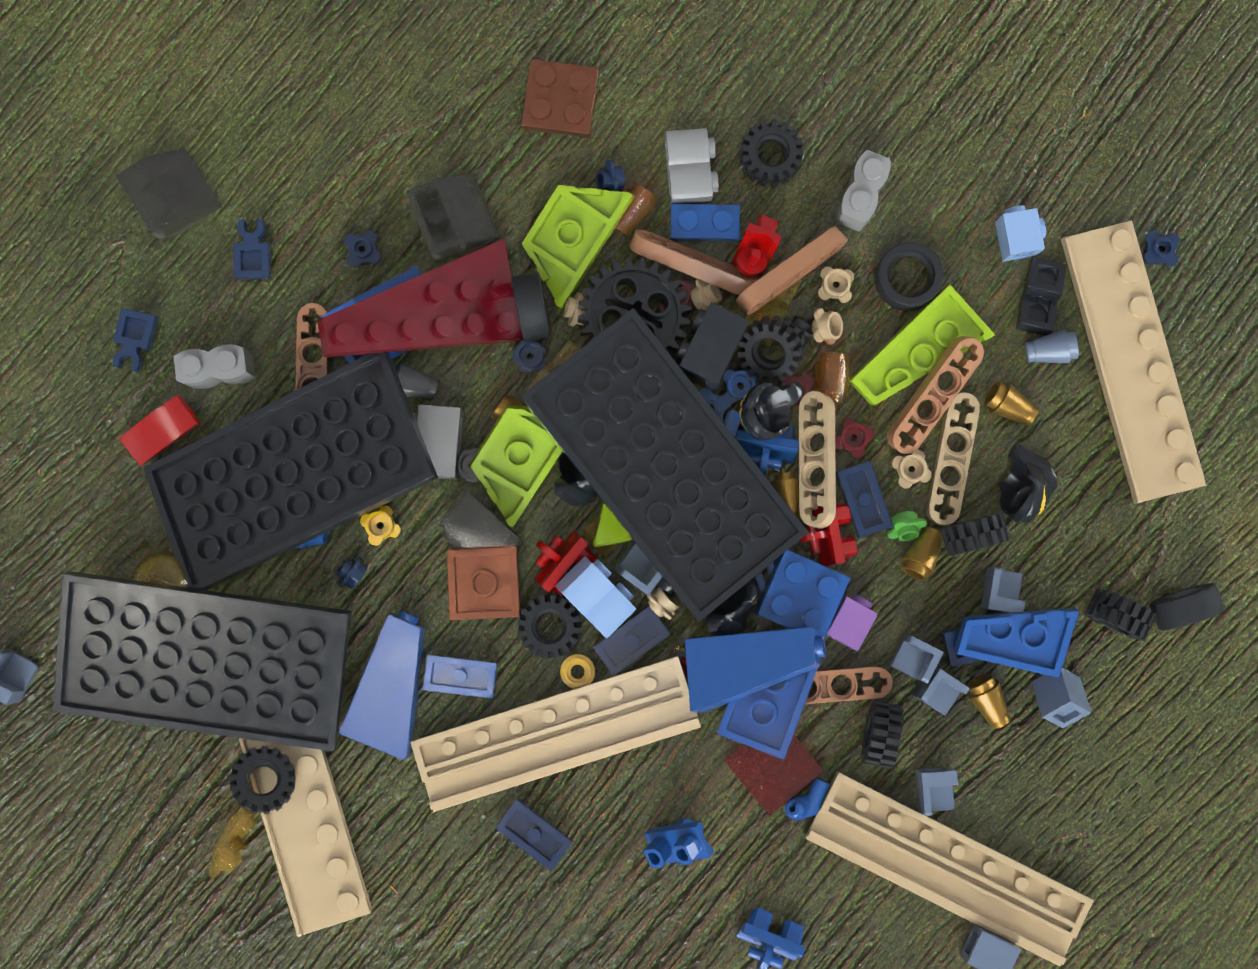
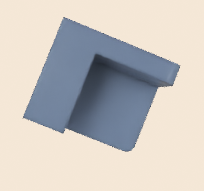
M635 542L630 545L613 568L614 571L648 596L662 578Z
M987 567L980 608L1003 613L1024 612L1025 601L1019 600L1022 574L1002 570V568Z
M904 634L889 666L928 684L943 651L911 635Z
M12 649L0 650V702L5 705L21 701L39 669L37 663Z
M1063 667L1059 678L1043 675L1033 681L1032 685L1041 716L1051 723L1065 728L1091 713L1080 677Z
M936 668L928 684L922 682L913 696L946 716L959 694H966L970 688L942 669Z
M951 767L915 769L918 811L924 816L932 815V811L953 810V785H958L957 770Z
M974 924L960 956L967 964L978 969H1013L1021 949L1016 944Z

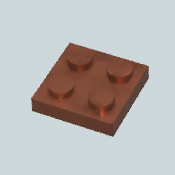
M531 59L522 129L590 138L598 68Z
M518 547L447 550L450 620L520 617Z

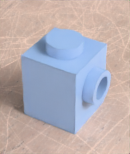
M1024 205L1014 206L1005 209V214H1002L995 222L1002 262L1034 257L1045 249L1043 238L1046 236V226L1044 219L1039 218L1037 208L1026 210Z

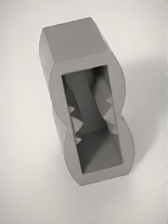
M707 128L666 131L664 139L670 205L711 202L713 192H718L719 188L717 171H711L710 158H715L714 137L708 138Z
M866 150L860 156L851 172L848 189L839 203L836 213L837 224L858 232L866 226L876 210L878 193L888 179L891 168L890 158Z
M221 345L209 352L201 349H188L173 356L176 381L195 389L211 388L221 382L232 385L244 384L256 378L253 353L238 345Z

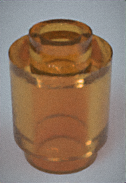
M824 352L820 353V361L816 362L814 391H819L829 396L834 404H841V399L848 398L851 364L847 362L848 355Z

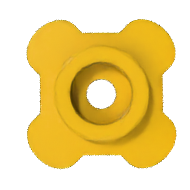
M384 505L379 508V511L371 514L366 513L361 517L360 523L365 527L369 535L368 541L370 544L378 546L386 538H396L399 536L401 528L394 522L391 507ZM379 522L384 524L382 529L377 527Z

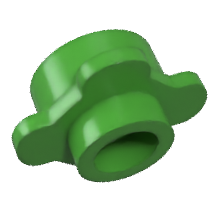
M901 512L891 518L893 527L892 530L887 532V535L890 539L898 538L900 541H911L921 534L920 530L927 525V522L923 518H918L916 512Z

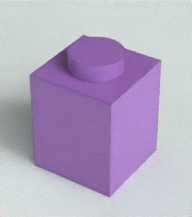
M856 594L853 595L852 599L842 597L826 635L852 650L858 651L878 615L870 610L873 604Z

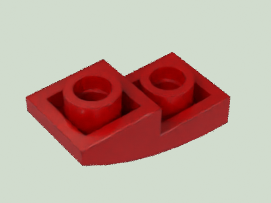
M179 394L157 408L119 439L138 465L142 466L150 462L170 444L179 441L197 426L200 421Z

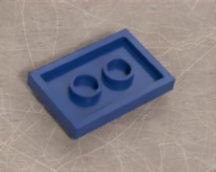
M818 668L728 703L717 734L785 760Z

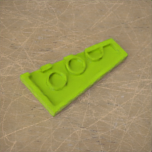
M946 285L848 381L870 405H876L909 386L915 380L929 374L955 338L968 336L979 340L981 343L995 336V334L951 285ZM963 346L960 351L964 354L968 351L969 347Z

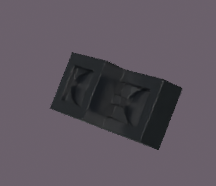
M1037 257L1031 259L1021 297L1016 329L1044 336L1054 331L1057 303L1063 294L1066 264Z

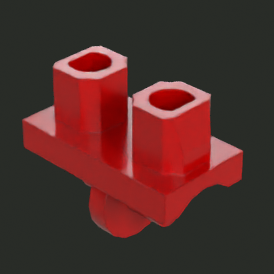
M759 215L755 225L752 223L748 224L731 261V264L737 266L738 270L745 276H763L782 235L775 233L778 221L764 215Z
M836 504L835 518L825 528H815L806 524V529L809 533L799 540V543L809 541L811 554L818 553L820 564L823 566L846 563L845 559L858 553L856 540L853 536L841 538L839 525L850 523L851 514L849 506L847 504ZM818 506L816 510H812V516L817 517L818 514L823 513V507Z
M574 531L571 532L565 541L556 535L548 546L539 540L536 546L543 552L536 559L535 563L542 569L534 580L546 591L550 592L553 590L564 596L555 585L566 575L565 572L572 563L577 564L584 557L593 563L597 557L587 547L589 543Z

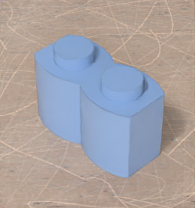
M584 557L555 587L608 638L636 610L630 602L634 596L620 582L614 586L607 579L612 573L598 559L592 563Z

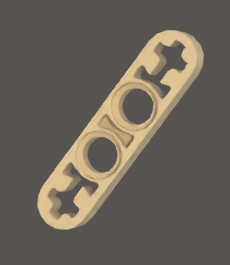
M811 391L803 396L799 405L800 518L805 524L815 528H825L833 522L836 514L835 405L829 396L819 391ZM817 402L823 404L822 409L817 410V414L811 412L812 407L817 406ZM818 422L823 423V427L817 426ZM822 433L825 440L824 445L819 451L814 452L810 448V440L815 434ZM821 467L825 473L824 480L820 485L813 486L810 481L811 473L816 468ZM811 492L819 494L824 493V496L817 495L816 498L811 496ZM818 506L823 507V513L818 514L817 517L812 516V510H816Z
M969 393L957 394L944 413L926 505L928 519L938 526L954 523L961 511L980 413V404L977 398ZM962 400L966 401L967 408H971V413L963 416L961 424H968V429L961 426L950 427V422L957 423L959 420L960 412L954 409V405L960 404ZM951 433H958L964 437L965 447L961 452H954L949 449L947 439ZM946 466L955 468L959 474V479L953 486L945 485L940 478V473ZM937 489L944 492H956L955 497H947L946 507L951 509V514L945 515L943 520L940 519V513L934 511L936 505L942 504L944 494L937 495Z

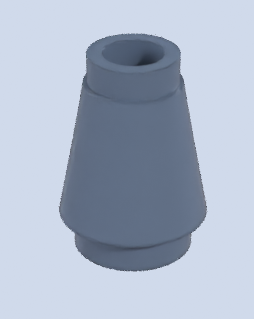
M1064 329L1025 342L1028 362L1070 363V360L1078 359L1079 357L1075 331L1066 332Z

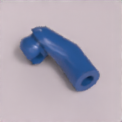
M814 777L807 794L792 798L786 802L784 807L786 815L796 821L817 815L831 784Z

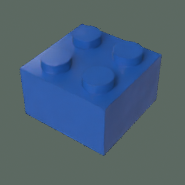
M787 550L775 560L774 567L767 578L765 588L761 592L753 613L788 629L813 627L818 630V636L823 635L825 639L850 577Z

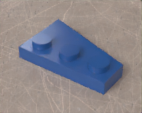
M1074 607L963 617L954 651L959 655L1059 678L1079 610Z

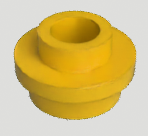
M571 655L561 665V679L572 689L591 684L595 676L594 664L585 655ZM581 665L585 671L583 677L575 678L571 673L572 667Z

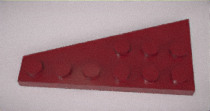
M505 239L317 321L323 357L517 342L523 339L514 298Z

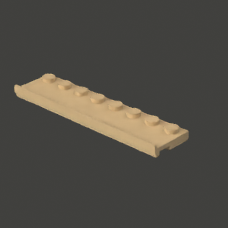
M1132 220L1063 237L1061 243L1134 504L1206 486Z
M675 656L425 736L410 743L422 782L426 786L430 799L431 810L433 809V812L700 728L701 723L698 714L690 711L688 683L679 656Z
M239 738L244 754L248 753L249 749L253 747L256 749H261L262 746H268V749H274L275 747L280 750V753L286 754L295 769V790L289 802L284 803L278 811L273 810L270 811V814L264 815V813H261L297 936L300 937L370 914L373 910L325 750ZM268 767L257 768L250 774L254 792L268 793L277 784L276 773Z
M838 771L831 782L818 814L815 815L807 834L804 836L805 839L1058 966L1064 965L1066 961L1065 955L1073 938L1076 939L1094 901L1090 897L928 816H924L920 812Z

